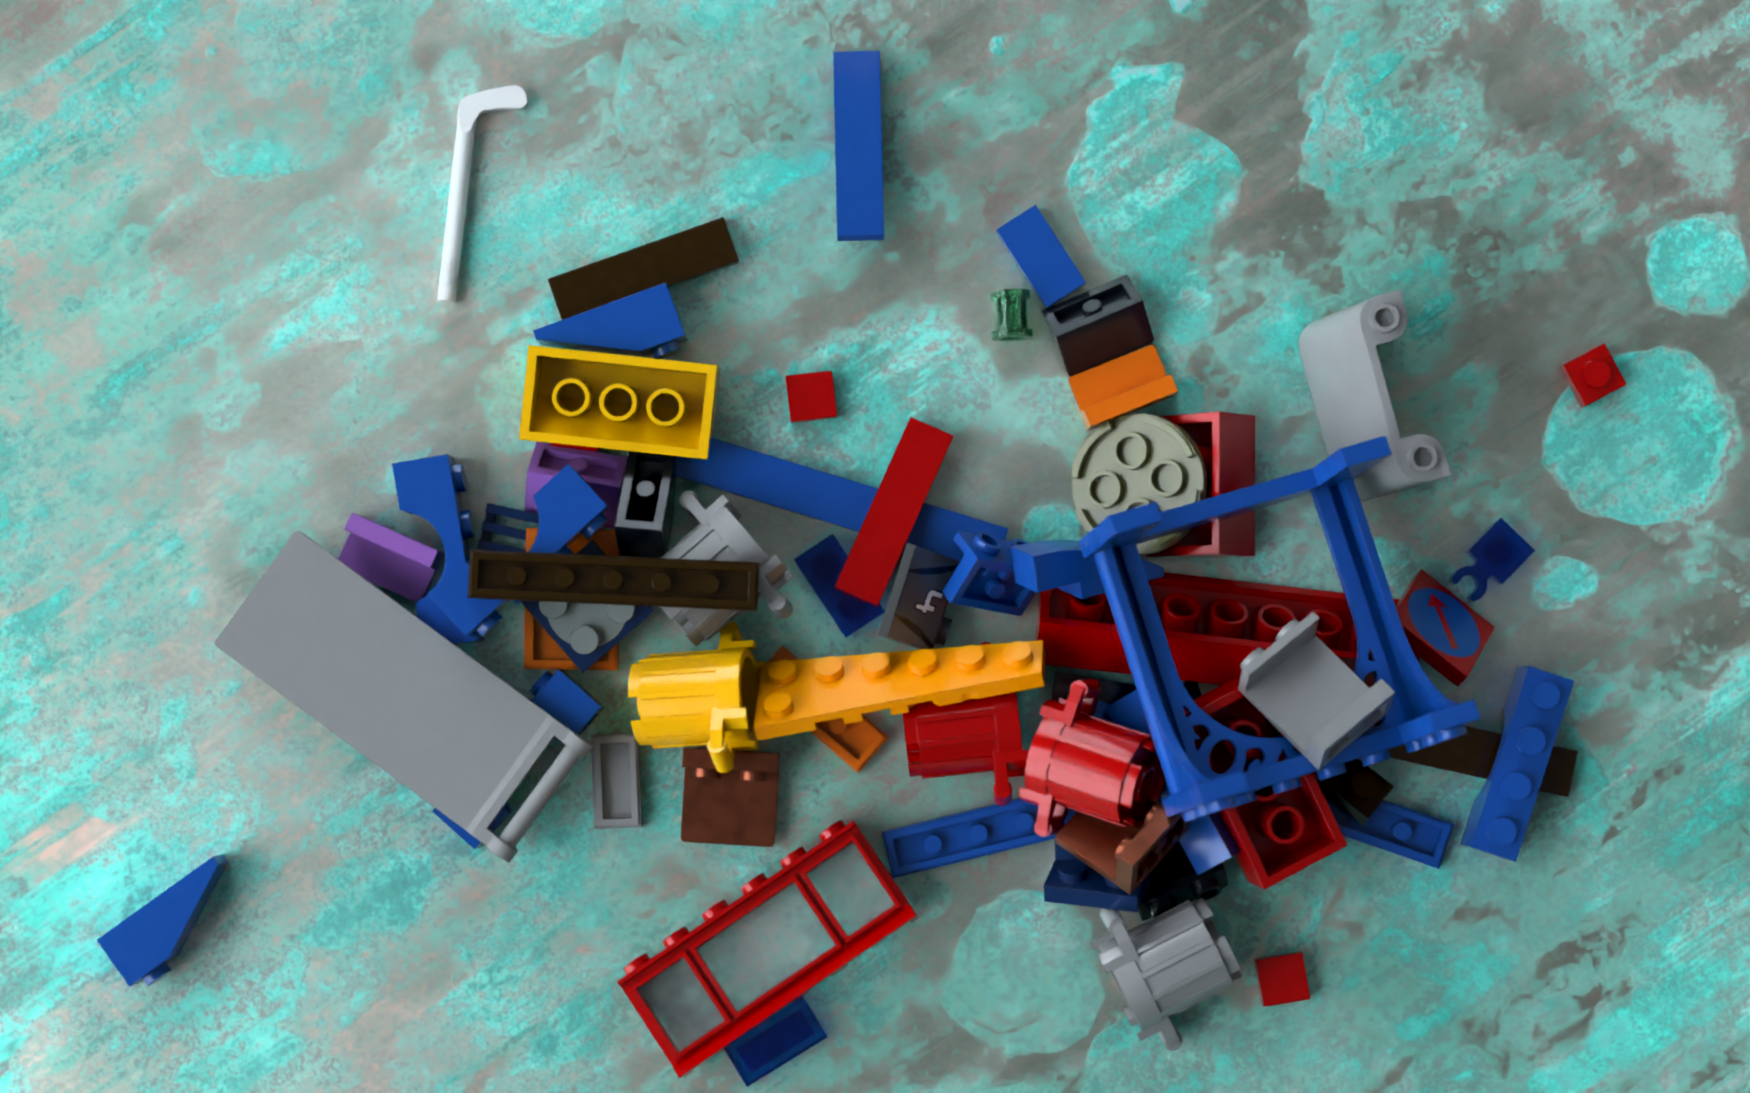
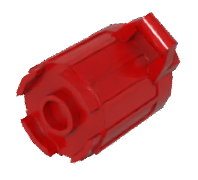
M983 642V643H981L980 645H986V644H991V643H989V642ZM1019 691L981 699H968L960 703L938 706L933 701L917 703L909 708V712L902 713L909 776H922V779L993 771L995 780L993 787L994 802L999 806L1008 805L1012 800V785L1008 778L1025 776L1029 749H1022L1016 693H1019Z
M1095 679L1074 681L1070 686V694L1067 700L1059 698V701L1056 702L1048 699L1042 704L1039 715L1044 716L1034 734L1025 767V788L1020 787L1018 795L1022 801L1039 806L1034 830L1040 837L1056 835L1065 825L1064 821L1069 809L1123 827L1132 825L1139 828L1144 824L1146 818L1140 816L1139 813L1147 800L1157 803L1160 799L1166 780L1151 735L1095 717L1097 696L1101 691V686Z

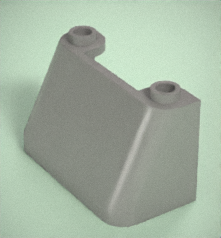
M1401 289L1377 295L1308 324L1301 332L1298 340L1299 353L1327 456L1329 457L1340 448L1386 435L1392 454L1354 479L1360 501L1431 484L1451 475L1445 451L1441 443L1434 437L1418 434L1401 438L1376 346L1399 338L1405 331L1407 311Z

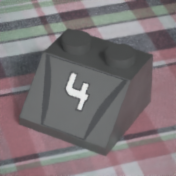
M907 543L878 636L917 649H934L935 644L944 647L952 620L944 617L948 600L942 593V590L960 562Z

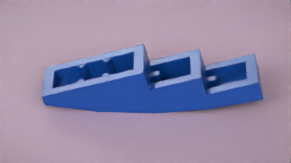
M880 51L833 52L837 241L884 240Z

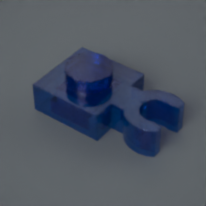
M1499 518L1466 551L1475 562L1471 566L1455 570L1451 574L1449 582L1455 585L1464 576L1471 577L1475 582V588L1466 599L1469 602L1476 601L1485 594L1487 580L1490 577L1498 585L1503 584L1535 550L1502 518Z

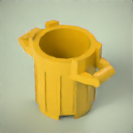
M732 621L720 630L721 635L717 650L649 654L644 659L638 660L639 663H632L628 678V698L637 697V708L641 720H630L634 737L639 745H651L653 749L707 745L714 766L720 773H727L734 767L735 751L758 749L759 742L756 741L757 738L753 726L762 662L764 661H755L751 650L756 649L757 643L754 640H743L737 623Z

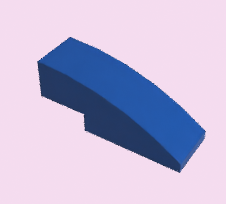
M1036 541L1011 546L1015 583L1037 593L1059 587L1060 590L1080 599L1105 593L1094 557L1084 560L1078 541ZM1141 558L1148 581L1164 577L1163 567Z

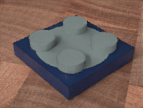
M591 540L576 553L579 555L607 556L594 540ZM543 601L521 602L582 673L588 670L655 611L652 606Z

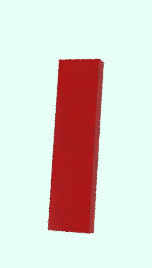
M910 417L834 589L878 608L952 442L953 435Z

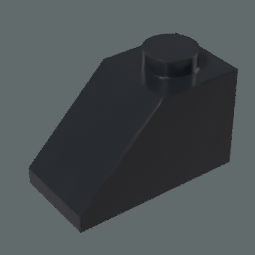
M629 451L614 526L620 556L661 558L668 552L674 518L677 456Z

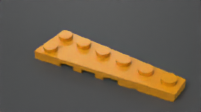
M1043 640L1015 641L999 644L762 662L753 726L757 740H766L816 730L817 722L843 718L844 724L863 721L862 714L890 709L892 716L907 713L909 708L917 703L933 701L938 706L960 703L968 699H981L1044 687Z

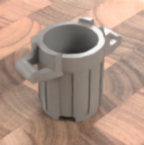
M693 491L683 492L679 498L680 505L691 517L697 518L700 524L661 558L760 563L758 597L762 594L767 599L768 607L779 618L785 619L790 617L793 612V606L783 594L777 591L794 577L776 555L770 558L738 521L742 516L723 494L705 508L703 501ZM661 607L671 620L675 619L687 633L686 637L695 646H698L705 639L709 641L743 611Z
M1203 898L1192 903L1188 900L1127 931V923L1119 910L1102 908L1100 916L1109 932L1090 941L1093 949L1099 947L1101 954L1098 957L1107 974L1111 972L1128 1005L1122 1008L1132 1027L1138 1024L1141 1032L1137 1033L1140 1041L1158 1033L1168 1050H1178L1182 1046L1183 1040L1174 1023L1169 1018L1233 986L1232 981L1242 977L1239 971L1241 970L1225 935L1221 937L1210 917L1213 916V913Z

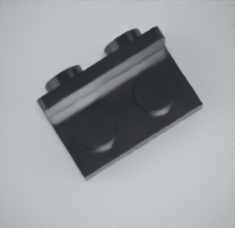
M1178 841L1150 872V883L1138 911L1142 921L1154 918L1188 900L1191 902L1195 899L1203 898L1207 901L1217 896L1222 891V888L1228 885L1223 863L1198 875Z

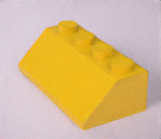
M529 345L519 440L708 460L716 415L721 367L712 364Z

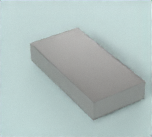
M634 733L591 735V744L594 746L591 750L594 829L643 827L640 750Z

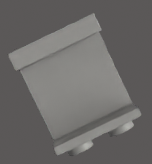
M1312 612L1301 622L1297 619L1291 620L1279 631L1275 643L1265 651L1261 647L1255 649L1244 659L1240 666L1242 672L1238 690L1320 770L1389 713L1395 691L1382 678L1369 688L1316 636L1320 618Z

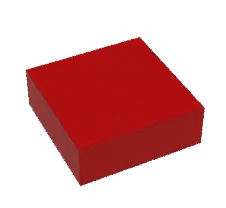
M832 370L785 376L791 424L837 418Z
M1301 951L1254 959L1263 1007L1310 999L1303 953Z

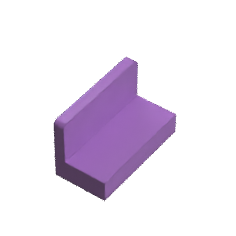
M536 442L527 470L525 511L538 514L533 495L569 464L611 508L604 514L608 519L604 527L614 529L628 457L595 451L554 447L550 443Z
M351 513L344 529L350 532L338 559L366 580L415 602L424 598L444 553L367 518Z

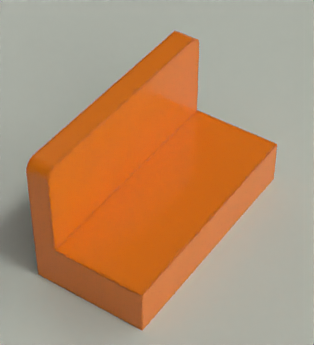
M1154 345L1146 346L1071 376L1068 380L1087 430L1098 427L1108 420L1131 414L1171 398L1178 392L1172 375H1166Z

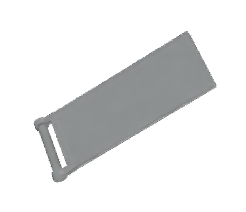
M295 531L215 641L216 647L507 862H510L516 855L518 849L515 846L579 758H586L594 747L584 737L550 715L301 531ZM556 737L565 744V747L501 835H497L489 829L490 825L553 738Z

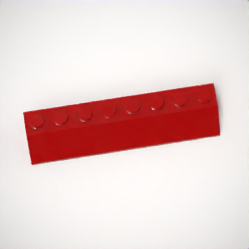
M1164 572V577L1148 581L1181 680L1223 685L1241 675L1242 669L1240 666L1251 652L1260 647L1265 651L1276 642L1277 634L1287 623L1293 619L1301 622L1312 612L1320 618L1316 636L1354 672L1357 655L1356 632L1344 593ZM1059 587L1040 592L1035 641L1043 640L1046 665L1131 674L1106 593L1080 599L1060 590ZM1393 599L1395 606L1398 603L1399 599ZM1414 653L1419 662V656ZM1373 672L1368 673L1364 678V683L1371 688L1375 681Z

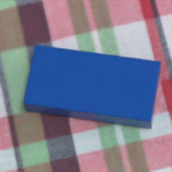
M1036 205L996 230L997 235L1045 309L1053 306L1086 284Z

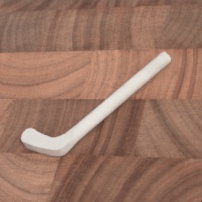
M518 85L493 88L470 94L462 98L458 106L457 131L437 301L456 303L477 120L479 116L487 112L524 110L528 106V99L523 88Z

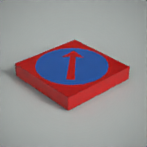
M1422 569L1412 578L1396 604L1402 627L1413 652L1458 687L1468 677L1495 627Z

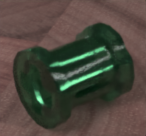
M1002 289L990 292V301L994 303L996 329L991 332L992 341L1008 342L1033 338V330L1028 328L1027 300L1030 299V290Z

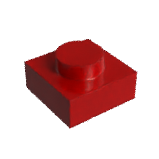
M1605 343L1560 366L1581 408L1627 385Z

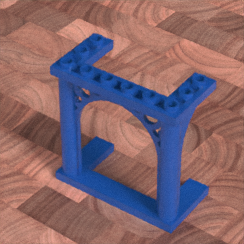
M1386 435L1340 448L1311 469L1162 512H1159L1157 502L1109 515L1078 541L1084 560L1092 557L1095 559L1170 792V796L1161 799L1167 818L1182 814L1185 823L1226 808H1233L1256 801L1258 799L1255 791L1272 786L1274 795L1302 786L1301 776L1314 772L1317 773L1319 781L1347 772L1344 763L1361 758L1363 767L1391 759L1389 749L1405 745L1407 753L1421 750L1467 734L1464 724L1480 719L1474 700L1457 703L1446 698L1429 680L1414 655L1402 627L1354 483L1355 478L1392 454ZM1311 494L1355 627L1357 655L1354 673L1364 682L1365 676L1373 672L1374 684L1382 678L1395 691L1389 713L1382 718V722L1378 726L1369 728L1361 737L1357 738L1320 770L1302 753L1296 752L1293 744L1286 737L1261 738L1235 732L1213 720L1194 702L1179 677L1136 544ZM1184 709L1190 714L1188 717H1186ZM1193 726L1206 728L1209 735L1201 742L1198 750L1194 740L1200 738L1195 734ZM1224 740L1233 745L1234 760L1231 767L1225 773L1218 774L1211 769L1209 756L1214 745ZM1250 749L1260 750L1263 754L1262 762L1259 763V759L1251 761L1246 768V772H1244L1246 752ZM1282 751L1287 760L1277 762Z

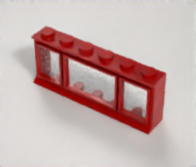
M842 820L834 823L818 835L822 840L820 844L806 852L803 846L791 852L779 862L783 867L782 870L768 879L764 873L753 878L740 888L744 894L741 898L730 905L725 900L720 901L701 915L705 922L691 932L688 931L686 926L682 927L662 941L666 949L650 959L648 954L645 953L623 968L626 976L617 981V983L621 986L672 1064L678 1078L687 1077L693 1073L692 1070L710 1057L720 1054L730 1047L732 1042L751 1029H756L767 1022L770 1016L789 1003L796 1002L809 993L811 988L830 975L833 976L846 968L849 962L870 948L873 949L884 942L890 934L909 921L913 922L919 918L854 821L848 825H845Z

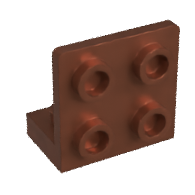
M683 748L682 767H685L681 840L694 843L772 847L775 844L780 753L735 751L734 767L727 773H720L716 770L708 749Z
M1147 800L1139 813L1140 816L1146 817L1144 824L1139 828L1132 825L1123 827L1077 811L1056 834V843L1131 895L1188 831L1189 821L1184 823L1182 814L1167 818L1162 802L1155 803Z

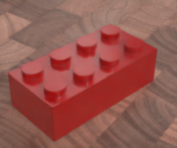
M1240 676L1194 699V702L1208 716L1235 732L1261 738L1285 737L1238 690ZM1184 709L1185 715L1188 717L1190 714ZM1193 726L1195 734L1200 738L1194 740L1198 750L1201 742L1209 735L1206 728ZM1223 740L1216 743L1212 748L1209 764L1215 773H1225L1231 767L1234 760L1233 745ZM1293 745L1294 750H1295L1296 752H1298V753H1301V752ZM1250 749L1246 752L1244 772H1246V768L1251 761L1259 759V763L1262 762L1263 754L1260 750ZM1282 751L1277 762L1287 760ZM1313 773L1300 777L1301 787L1275 795L1272 786L1255 791L1258 800L1218 811L1240 850V853L1235 856L1249 883L1265 890L1347 846Z

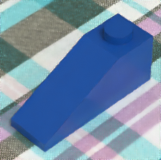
M666 283L533 330L536 340L541 345L643 357L653 354L655 359H662L681 351L679 344L688 341Z
M223 854L211 857L97 939V942L129 987L142 981L149 987L171 971L167 963L180 954L228 863Z

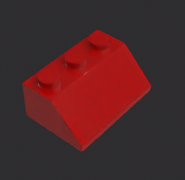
M1219 411L1159 416L1180 426L1198 446L1207 473L1206 499L1255 485V415ZM1255 510L1192 528L1175 545L1161 552L1148 554L1146 557L1223 558L1255 556Z

